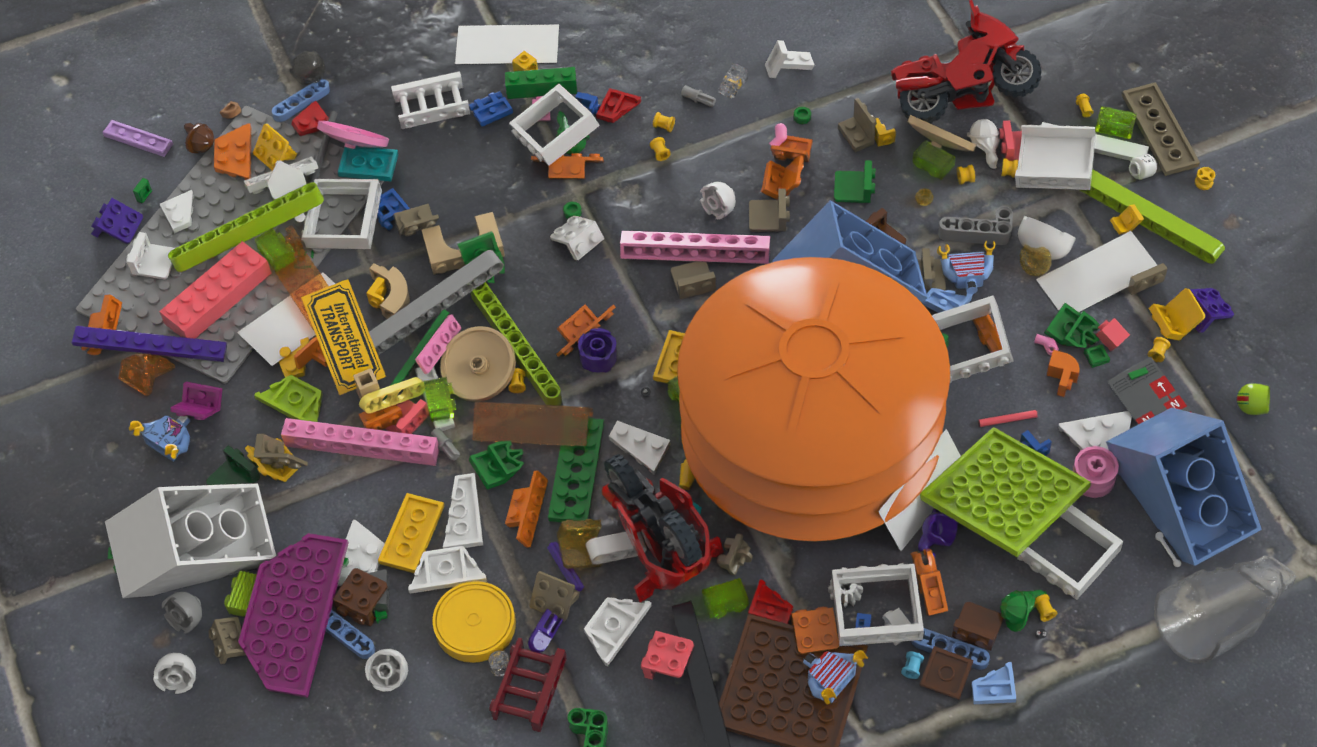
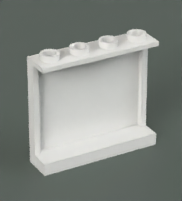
M1021 126L1022 137L1018 169L1015 173L1016 188L1090 190L1096 139L1095 127Z

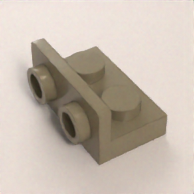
M238 617L215 619L209 629V638L213 640L215 656L219 658L220 664H225L230 657L246 655L238 643L242 630Z

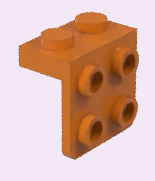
M787 135V139L780 146L771 145V151L778 160L786 161L787 158L795 160L800 155L803 157V163L804 161L809 162L813 140Z
M799 155L786 168L770 160L766 164L761 192L778 200V189H786V196H788L794 188L800 185V174L804 167L803 157Z
M818 607L811 611L803 609L792 613L791 623L794 626L797 648L800 654L834 650L839 647L833 607Z

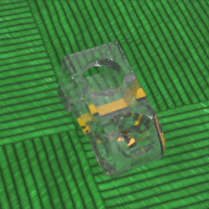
M733 63L720 84L719 93L733 99L741 85L745 84L748 80L747 69Z

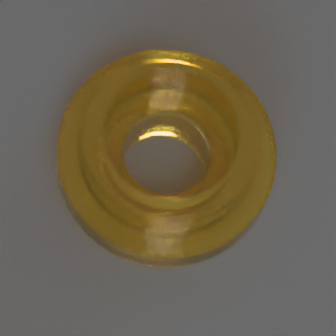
M926 188L920 189L915 195L916 202L922 206L930 205L934 199L932 192Z

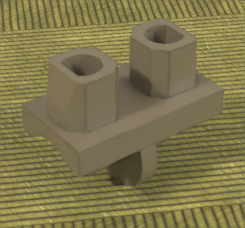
M736 534L735 538L726 539L724 548L726 551H729L728 555H719L717 563L721 568L727 569L730 575L736 576L739 567L743 566L744 562L752 561L753 555L749 552L751 548L743 540L742 534Z

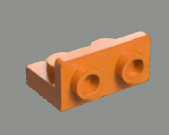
M397 404L368 414L364 411L358 414L364 428L382 430L391 425H397L398 420L403 417L402 411Z

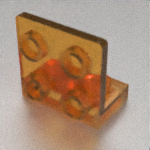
M136 353L121 361L118 379L148 396L152 394L155 378L175 369V365L160 355Z

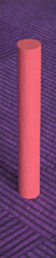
M1036 410L979 419L978 423L979 427L1037 418L1038 415Z

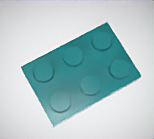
M356 146L355 149L344 147L338 168V177L378 179L379 181L391 182L398 158V150Z

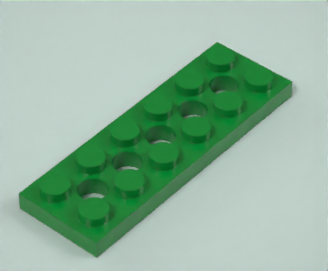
M565 417L548 514L549 521L588 525L604 419ZM581 433L588 435L585 439L577 437ZM577 450H583L585 452L581 456H577L574 454ZM574 467L582 468V470L578 473H574L571 471ZM574 483L579 485L575 490L568 488L569 485ZM568 501L576 502V505L573 507H568L565 504Z

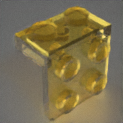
M586 519L561 522L557 532V539L565 568L602 566V564H593L586 548V543L589 540L598 537L602 528L601 520Z

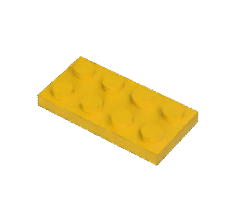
M406 493L378 558V563L415 573L417 566L420 564V558L423 552L426 551L442 514L444 502Z

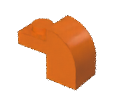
M1053 350L1047 376L1061 379L1057 395L1065 397L1066 390H1071L1072 383L1077 384L1080 371L1079 364L1073 356Z

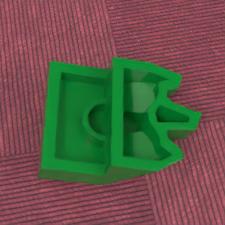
M492 231L457 244L464 265H467L488 250H493L504 264L501 251L498 248ZM505 265L503 266V269L499 272L500 274L505 273ZM494 276L487 280L488 283H495Z
M1064 303L1044 333L1061 345L1086 348L1087 344L1093 345L1099 341V338L1093 331L1098 330L1100 325L1085 311L1079 313L1067 303Z
M511 440L490 444L486 451L469 457V462L486 489L505 484L523 466L524 462L519 461L523 456V449H510L512 445Z

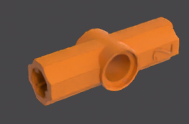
M990 315L973 319L972 321L978 330L981 343L987 345L991 353L1002 350L996 324H994Z

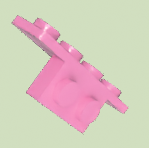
M452 314L447 316L415 359L424 374H428L445 352L447 344L461 330V326Z

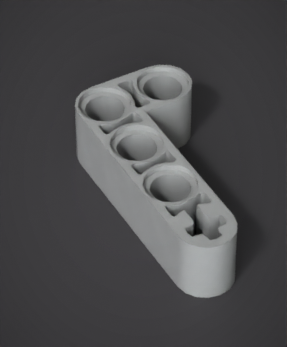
M1001 206L996 211L995 220L944 217L939 222L938 236L944 241L984 244L985 241H987L986 244H993L994 241L996 245H1006L1011 239L1013 211L1007 206Z

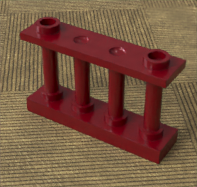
M518 638L516 644H513L511 647L510 661L497 696L490 703L489 711H491L493 720L496 721L500 712L529 719L532 730L541 732L567 659L564 649L557 648L555 655L549 656L524 649L522 638ZM520 657L547 663L550 669L548 673L542 674L519 668L517 665ZM516 675L542 682L544 686L542 691L537 693L511 686L510 684L513 676ZM508 693L534 700L537 706L535 710L528 711L503 703Z

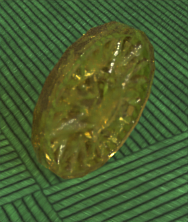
M1025 245L1021 249L1019 255L1020 264L1027 274L1041 276L1047 273L1052 263L1051 254L1045 247L1033 248L1029 245Z

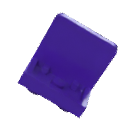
M111 198L108 204L104 203L99 211L101 213L100 218L96 217L91 225L94 228L91 235L98 238L100 233L104 231L125 244H129L143 219V215Z
M1213 288L1190 289L1205 314V319L1195 327L1199 333H1203L1215 319L1232 318L1234 316L1230 305L1224 302L1217 290Z

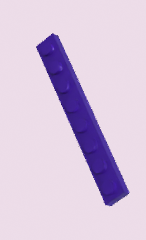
M83 326L75 327L72 339L73 346L224 362L227 342Z

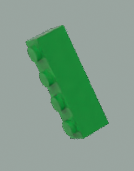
M575 67L505 72L507 99L544 96L558 84L570 94H577Z

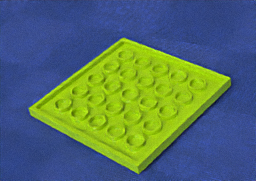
M993 427L920 493V498L925 503L1018 557L1090 488L1091 481Z

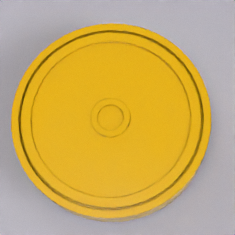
M473 581L453 587L440 598L433 613V629L437 642L445 653L459 661L475 663L494 658L507 648L515 633L516 618L513 605L505 592L490 583Z

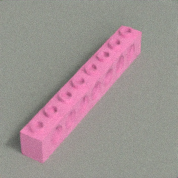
M622 231L621 259L769 264L770 236Z
M289 418L285 419L281 433L286 447L432 466H436L439 454L437 437Z

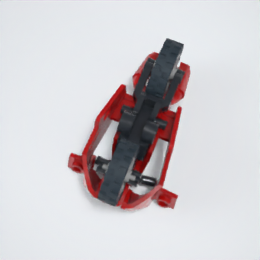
M969 0L971 21L966 22V27L970 35L958 41V55L951 62L941 63L937 54L931 57L922 56L914 62H903L900 66L891 70V76L893 81H896V89H899L898 99H900L901 110L905 117L909 119V116L912 115L931 124L934 120H939L940 116L945 114V109L948 107L949 102H952L957 110L993 106L995 101L991 91L994 85L998 87L1000 92H1004V95H1011L1013 98H1017V96L1024 97L1028 93L1031 94L1034 88L1038 87L1039 81H1041L1040 62L1034 54H1030V51H1024V45L1015 44L1019 38L1009 27L998 19L979 12L978 5L974 6L973 0ZM1027 67L1030 69V72H1022ZM1023 76L1028 77L1025 81L1023 80ZM986 99V101L983 103H979L976 101ZM919 104L918 109L913 107V105Z
M616 454L604 461V469L611 482L602 488V495L613 508L618 510L622 525L640 561L648 570L645 572L646 578L634 587L640 603L650 598L655 589L673 590L706 570L712 557H717L724 552L718 536L709 540L708 526L693 506L692 498L687 491L661 478L660 492L656 494L652 481L645 478L639 469H633L622 455ZM639 531L642 532L651 553L661 563L660 567L648 561L638 539L637 533ZM699 535L702 539L696 541L695 538Z

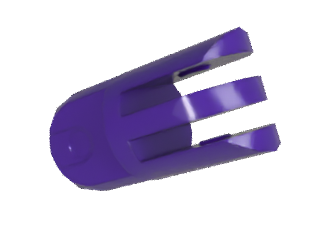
M546 609L529 637V649L538 653L544 652L563 619L558 618L555 613L551 614V611Z

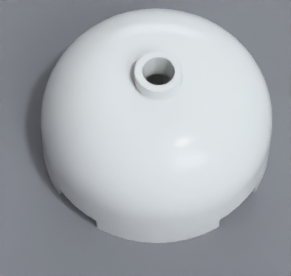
M1026 216L1023 217L1018 229V238L1021 245L1032 252L1031 256L1040 260L1042 257L1051 260L1063 258L1070 252L1076 239L1066 232H1061L1048 224Z

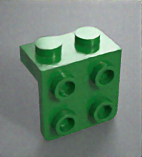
M865 160L864 172H835L834 200L836 202L871 203V194H875V183H872V179H875L876 168H872V161Z

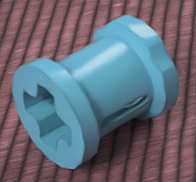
M909 651L906 654L907 660L905 667L901 670V674L910 679H918L920 676L919 668L924 661V656L920 653Z

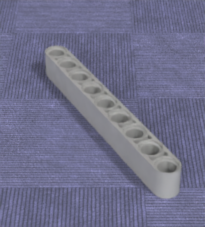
M488 250L369 331L378 356L440 314L442 310L447 309L503 269L504 264L494 251Z

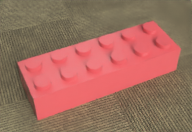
M242 241L159 311L164 324L180 337L196 339L272 274L268 261Z

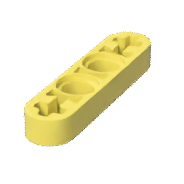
M414 377L364 395L359 402V406L366 413H373L422 395L426 389V384L420 378Z

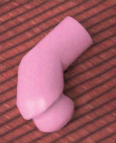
M780 123L775 126L776 137L769 143L770 145L780 146L787 139V128L784 124Z
M1040 334L1036 335L1034 343L1043 345L1049 355L1052 356L1053 350H1059L1053 338Z

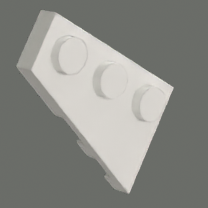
M620 421L616 422L609 435L611 442L625 453L632 455L639 464L646 466L653 475H655L670 446V440Z

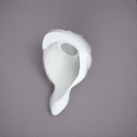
M980 119L973 123L967 136L970 137L972 143L985 151L986 162L989 167L996 169L998 161L996 148L1000 142L998 136L1000 132L992 121Z

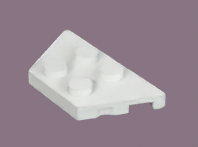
M1129 411L1064 422L1059 423L1058 429L1060 432L1064 431L1070 437V441L1080 448V451L1092 446L1103 447L1109 450L1106 441L1129 430L1132 415Z
M356 520L352 521L346 537L349 544L345 557L349 559L347 567H342L337 587L342 586L354 568L371 573L377 571L380 565L378 558L385 543Z
M457 546L423 552L420 564L414 573L415 577L408 590L411 594L455 587L466 582H487L486 575L478 568L474 559L469 556L465 547Z
M607 597L584 628V632L605 666H609L651 608V602L639 603L633 602L631 599L618 600L617 598Z

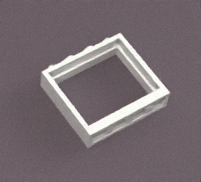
M560 84L509 123L513 128L511 132L515 137L519 138L520 142L525 147L527 146L529 151L533 155L535 154L540 162L543 160L548 166L600 126L593 114ZM564 102L580 119L542 148L525 131L560 103Z
M315 179L314 183L317 184L322 195H368L360 235H315L321 204L308 210L307 215H305L304 230L301 231V240L304 241L306 248L371 249L382 193L379 180Z
M994 296L932 315L939 329L942 330L992 313L1002 345V350L950 366V383L960 378H968L973 374L987 372L992 368L1014 362Z
M1071 505L1060 517L1107 550L1086 575L1077 583L1029 547L1017 559L1027 563L1034 572L1042 574L1049 583L1057 585L1066 595L1069 594L1077 600L1121 551L1123 541Z
M900 563L890 566L881 564L877 567L859 566L850 569L842 567V569L832 570V588L839 646L923 640L924 628L915 564ZM908 579L914 624L844 629L839 584Z

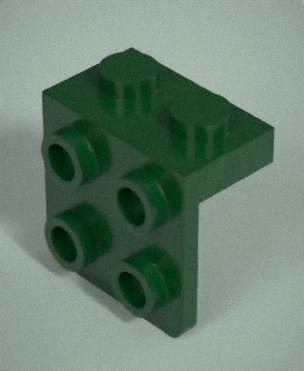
M228 445L223 450L226 461L206 480L207 485L254 484L260 479L257 470L258 465L250 459L247 460L239 449L236 448L234 450Z

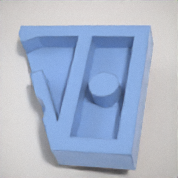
M931 288L927 293L928 298L922 304L940 313L968 304L973 294L967 293L966 296L957 295L952 290L944 291Z
M1012 662L1006 663L1004 667L996 671L993 670L987 673L985 677L972 681L973 704L1016 702Z

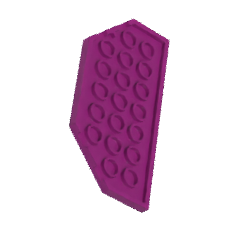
M308 533L296 544L289 545L277 553V556L259 565L238 643L268 691L308 698L333 598L349 544L348 540Z

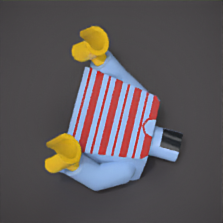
M985 241V255L984 252L949 254L947 258V253L950 251L949 245H945L946 252H942L941 246H939L937 253L942 256L940 261L943 275L953 282L956 288H966L968 294L976 293L978 291L977 287L983 286V280L988 279L993 270L994 255H992V251L996 245L994 241L992 248H987V241Z
M859 650L854 654L826 651L819 659L809 653L803 663L811 668L808 671V685L812 695L824 700L827 705L832 703L856 675V665L854 664H858L859 667L864 666L862 659H868L864 651Z

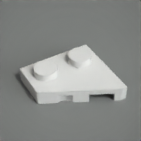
M192 190L160 203V207L174 233L192 225V201L194 199Z

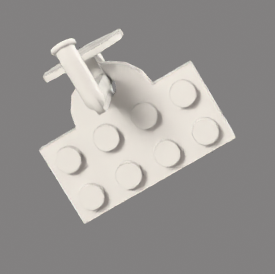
M312 156L289 165L278 160L272 171L247 179L244 183L249 193L253 192V194L264 191L263 188L269 187L272 197L277 199L306 185L303 174L310 175L314 173L315 169H318V165ZM302 213L294 218L297 222H303L305 214Z

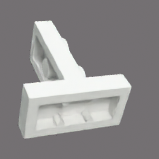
M777 40L765 63L769 78H776L781 68L812 70L814 62L810 52L787 51L784 41Z

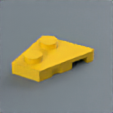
M308 337L301 339V346L292 352L289 347H282L279 353L284 358L278 362L284 377L289 375L297 378L305 376L306 366H303L301 369L296 368L294 355L309 343Z

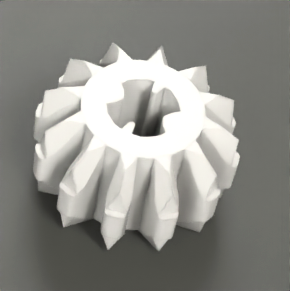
M831 579L828 592L830 593V599L834 600ZM861 583L839 584L841 603H844L845 608L848 603L854 606L856 601H860L861 594L863 593Z

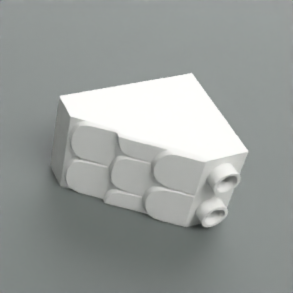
M258 483L158 487L105 521L122 598L154 596L171 590L220 579L239 573V571L244 572L259 568L260 564L276 556Z

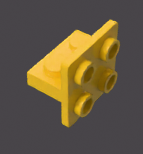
M269 124L263 125L253 154L271 170L274 169L275 163L278 160H294L297 153L289 145V142Z

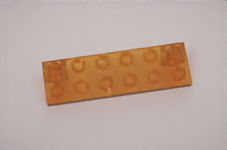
M291 225L285 228L287 232L286 241L264 251L263 255L312 330H314L301 297L326 288L328 284L304 250L300 236Z
M475 402L472 439L474 441L499 442L511 440V443L586 446L588 417H593V409L575 406Z

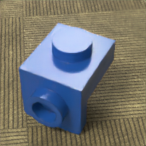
M577 92L575 98L595 117L600 108L598 97L588 93Z
M1028 430L1021 434V443L1044 456L1049 454L1052 444L1050 439L1040 444Z

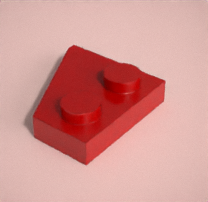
M609 88L596 113L597 119L614 123L639 105L641 97Z
M314 101L292 120V126L299 136H304L320 131L317 129L318 122L328 121L329 118L318 102Z
M760 579L748 614L789 624L793 613V606L787 600H783L780 594L775 590L772 591L766 586V582Z

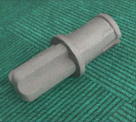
M687 85L681 91V96L692 99L695 103L701 102L713 107L716 102L714 97L702 93V90H695Z
M440 428L434 429L430 436L437 437L439 450L444 451L450 460H457L460 453L452 444V440L447 438Z

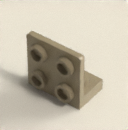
M856 98L854 100V117L838 123V129L852 149L858 152L874 145V138L876 136L875 125L877 122L875 117L868 112L865 103Z
M429 204L393 214L399 235L405 234L406 237L416 234L418 230L433 227L439 219L438 215L432 216Z
M257 434L254 457L260 459L261 463L272 464L271 467L283 469V466L300 469V466L308 465L307 461L284 453L283 442L265 434Z

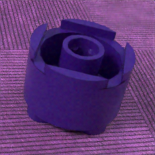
M594 328L590 332L581 335L578 341V349L582 367L585 370L596 373L611 371L618 357L616 340L606 329Z

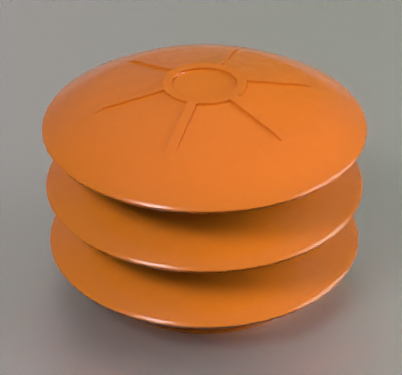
M820 257L792 258L765 264L735 277L713 293L694 315L683 337L678 357L677 371L680 389L679 404L682 444L689 468L697 483L719 508L746 526L769 535L800 541H827L851 537L884 524L878 511L890 496L903 485L904 487L899 492L885 517V522L897 516L917 498L930 480L939 456L936 455L927 462L943 433L946 400L950 385V362L944 337L936 321L927 308L908 289L892 278L857 263Z

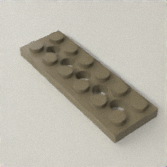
M1156 82L1122 92L1126 105L1165 176L1199 167L1200 161ZM1143 100H1146L1147 102H1150V103H1149V104H1144L1142 101H1143ZM1153 113L1157 117H1151L1149 114ZM1156 127H1161L1165 130L1160 131L1156 129ZM1164 140H1168V141H1170V142H1172V143H1171V144H1166V143H1164L1163 141H1164ZM1171 154H1176V155H1179L1180 157L1175 158V157H1172Z

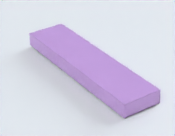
M111 120L103 131L104 137L163 157L166 156L173 145L170 139Z

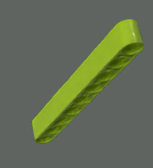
M1093 169L1090 190H1080L1120 214L1129 205L1135 204L1144 218L1140 223L1141 226L1209 264L1215 263L1225 250V246L1221 241Z
M308 183L171 250L168 258L177 272L186 271L237 246L242 241L245 242L319 206L324 201V197L316 183Z
M484 282L470 292L473 301L492 328L503 334L511 343L517 364L525 371L526 377L549 408L559 407L562 403L559 385L488 284Z

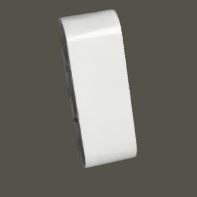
M639 531L637 533L638 539L644 552H646L647 548ZM626 532L596 537L586 543V548L593 564H602L638 556Z

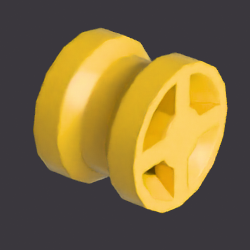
M1003 158L1001 176L1011 175L1012 178H1015L1018 160L1009 161Z
M972 164L964 168L962 166L957 167V179L960 185L965 182H975V171Z
M1209 167L1198 169L1197 177L1195 178L1196 187L1201 190L1210 189L1215 179L1214 170Z

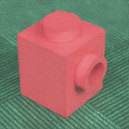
M1115 318L1110 322L1105 320L1098 326L1100 331L1095 334L1110 352L1130 336Z

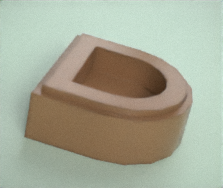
M230 101L220 111V114L224 118L231 119L241 112V107L238 103Z

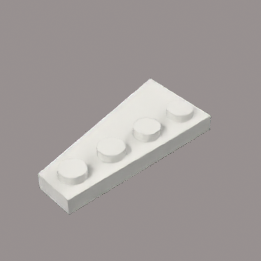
M475 473L457 475L454 479L443 549L457 546L468 548L483 545Z

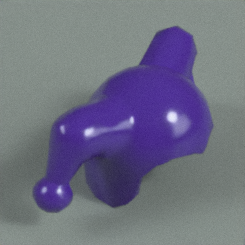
M933 508L932 514L927 516L922 524L923 535L919 541L918 550L922 552L923 549H929L933 544L950 546L957 534V521Z

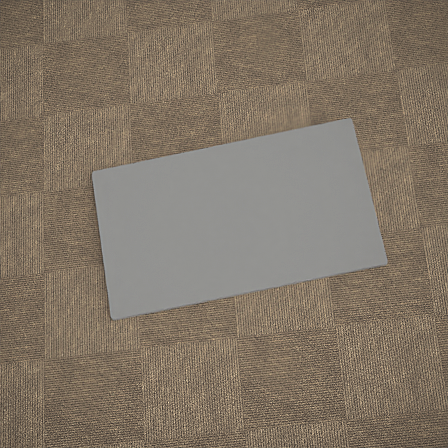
M244 106L241 112L220 135H225L247 123L251 124V178L272 171L253 154L264 124H269L283 136L297 153L294 160L282 161L288 165L311 156L316 161L322 143L321 138L312 134L299 136L292 125L285 122H277L272 116L249 106ZM329 142L318 179H357L338 177V168L344 148ZM213 143V146L202 156L166 199V201L192 190L194 194L192 201L193 213L191 215L192 225L174 233L160 207L140 232L147 234L150 244L177 248L275 200V198L272 197L269 187L263 188L264 191L257 194L249 193L243 177L236 176L235 178L228 174L215 172ZM303 174L306 184H308L312 174ZM323 194L324 201L321 203L315 235H343L367 204L368 195ZM295 218L245 241L244 243L268 261L272 274L196 338L227 342L224 362L168 357L223 384L228 383L254 349L237 332L299 290L331 249L306 248L304 241L301 240V231L304 230L305 226L304 221L297 222ZM133 239L79 303L76 310L78 313L90 318L92 313L101 312L104 295L111 294L122 302L116 330L180 337L164 324L159 311L235 247L183 272H177L174 266H172L167 279H157L131 273L126 263V258L133 248ZM298 245L302 247L298 266H312L311 269H294L295 260L298 257ZM312 249H313V252H314V257H313V258L311 257Z

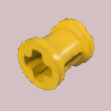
M657 112L653 120V127L666 129L667 132L673 130L675 117H666Z
M657 137L650 142V148L654 150L657 161H663L670 157V150L666 148L664 138Z
M1156 337L1153 341L1154 346L1147 355L1152 357L1154 362H1163L1165 359L1164 354L1171 344L1166 338Z
M515 368L509 385L510 392L522 393L526 390V385L524 384L526 373L523 369Z
M1047 594L1035 598L1034 607L1041 616L1039 618L1042 622L1049 621L1058 614L1051 606L1050 598Z

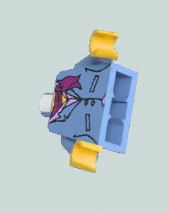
M164 416L150 423L141 424L139 421H132L130 423L129 430H134L133 434L135 436H139L142 433L148 446L173 462L179 454L188 451L190 435L186 426L190 423V419L187 416H179L176 421L169 416Z

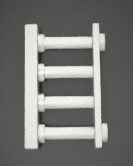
M460 71L391 86L395 103H401L403 115H398L401 129L470 114L468 100L462 101L459 89L463 88ZM452 90L455 103L444 105L442 92ZM435 94L438 107L427 109L424 96ZM418 98L421 111L410 113L407 100Z

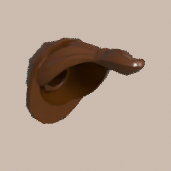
M185 123L184 129L188 134L185 142L187 151L191 153L208 151L215 141L213 131L206 124L196 123L193 125L192 123Z

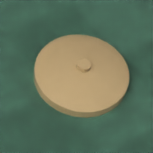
M912 115L909 116L907 122L916 131L931 140V145L940 149L942 146L961 151L975 150L976 144Z
M483 326L471 327L458 333L447 344L441 358V375L448 389L459 398L473 402L485 401L498 395L509 384L515 371L516 359L511 343L499 331Z

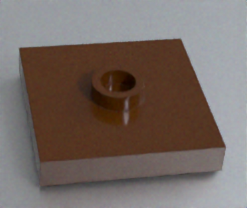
M934 646L919 685L960 700L974 660Z

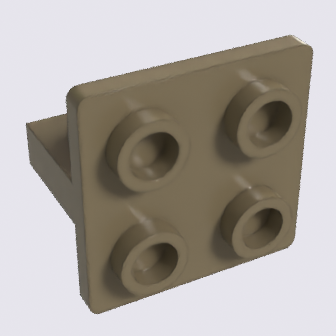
M923 248L921 259H918L926 292H929L931 288L946 291L945 276L943 275L940 259H934V256H930V248Z
M539 571L536 575L529 606L542 613L549 609L551 614L555 613L558 618L566 621L570 606L578 600L580 592L575 590V585Z

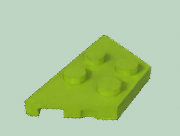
M289 375L283 378L282 381L270 385V389L262 393L258 391L254 394L256 400L292 419L318 422L323 397L322 391L293 375Z

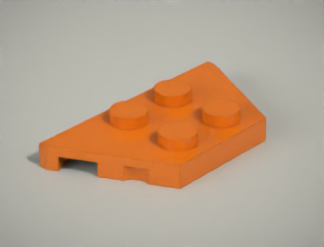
M250 123L215 139V172L228 174L235 178L236 176L243 177L245 180L251 178L252 128Z

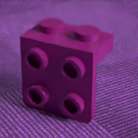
M185 382L183 384L182 402L172 406L170 411L176 413L177 416L184 417L190 415L194 416V419L205 420L207 417L213 416V414L220 411L223 388Z

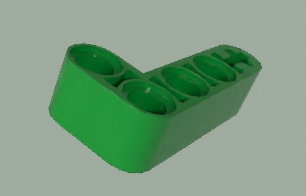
M572 709L568 713L569 728L573 733L585 735L584 747H606L608 734L606 714L600 710ZM575 719H582L580 723L573 722ZM596 721L603 722V724L599 726L594 725ZM594 740L600 741L597 745L590 744Z

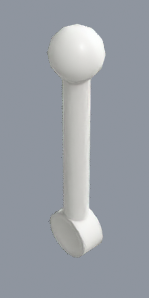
M1157 532L1155 539L1162 543L1174 561L1173 565L1180 567L1181 561L1175 557L1163 539V533Z

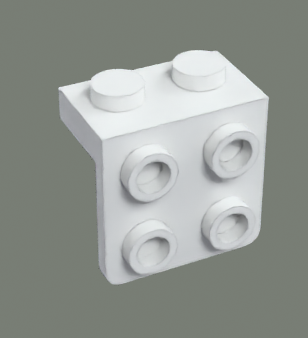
M579 216L570 217L567 223L555 229L554 233L550 236L551 240L566 244L575 260L581 259L604 240L595 221Z
M139 232L137 238L133 241L131 252L127 255L126 263L134 275L167 279L173 266L168 258V254L175 248L150 244L147 234Z

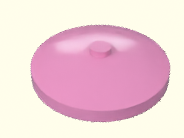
M319 121L317 129L324 134L345 143V147L355 149L356 146L368 148L387 147L389 141L387 137L339 123Z

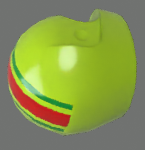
M1254 383L1243 386L1237 394L1238 407L1249 415L1268 414L1270 387Z

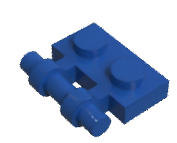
M500 91L492 92L483 99L478 98L474 100V103L469 104L470 111H473L481 127L513 113L512 107Z
M393 188L381 194L377 214L379 224L387 230L393 228L390 222L394 220V213L410 209ZM386 209L388 213L384 215L382 211Z

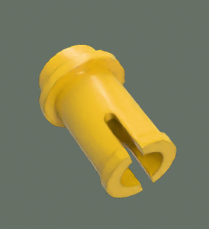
M1086 94L1078 95L1076 97V104L1079 105L1083 117H1090L1094 112L1089 103L1090 98Z

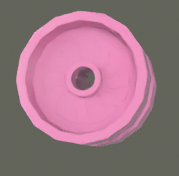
M1092 446L1081 450L1075 458L1073 472L1091 481L1090 488L1083 495L1098 498L1110 493L1115 485L1119 464L1114 454L1103 447Z

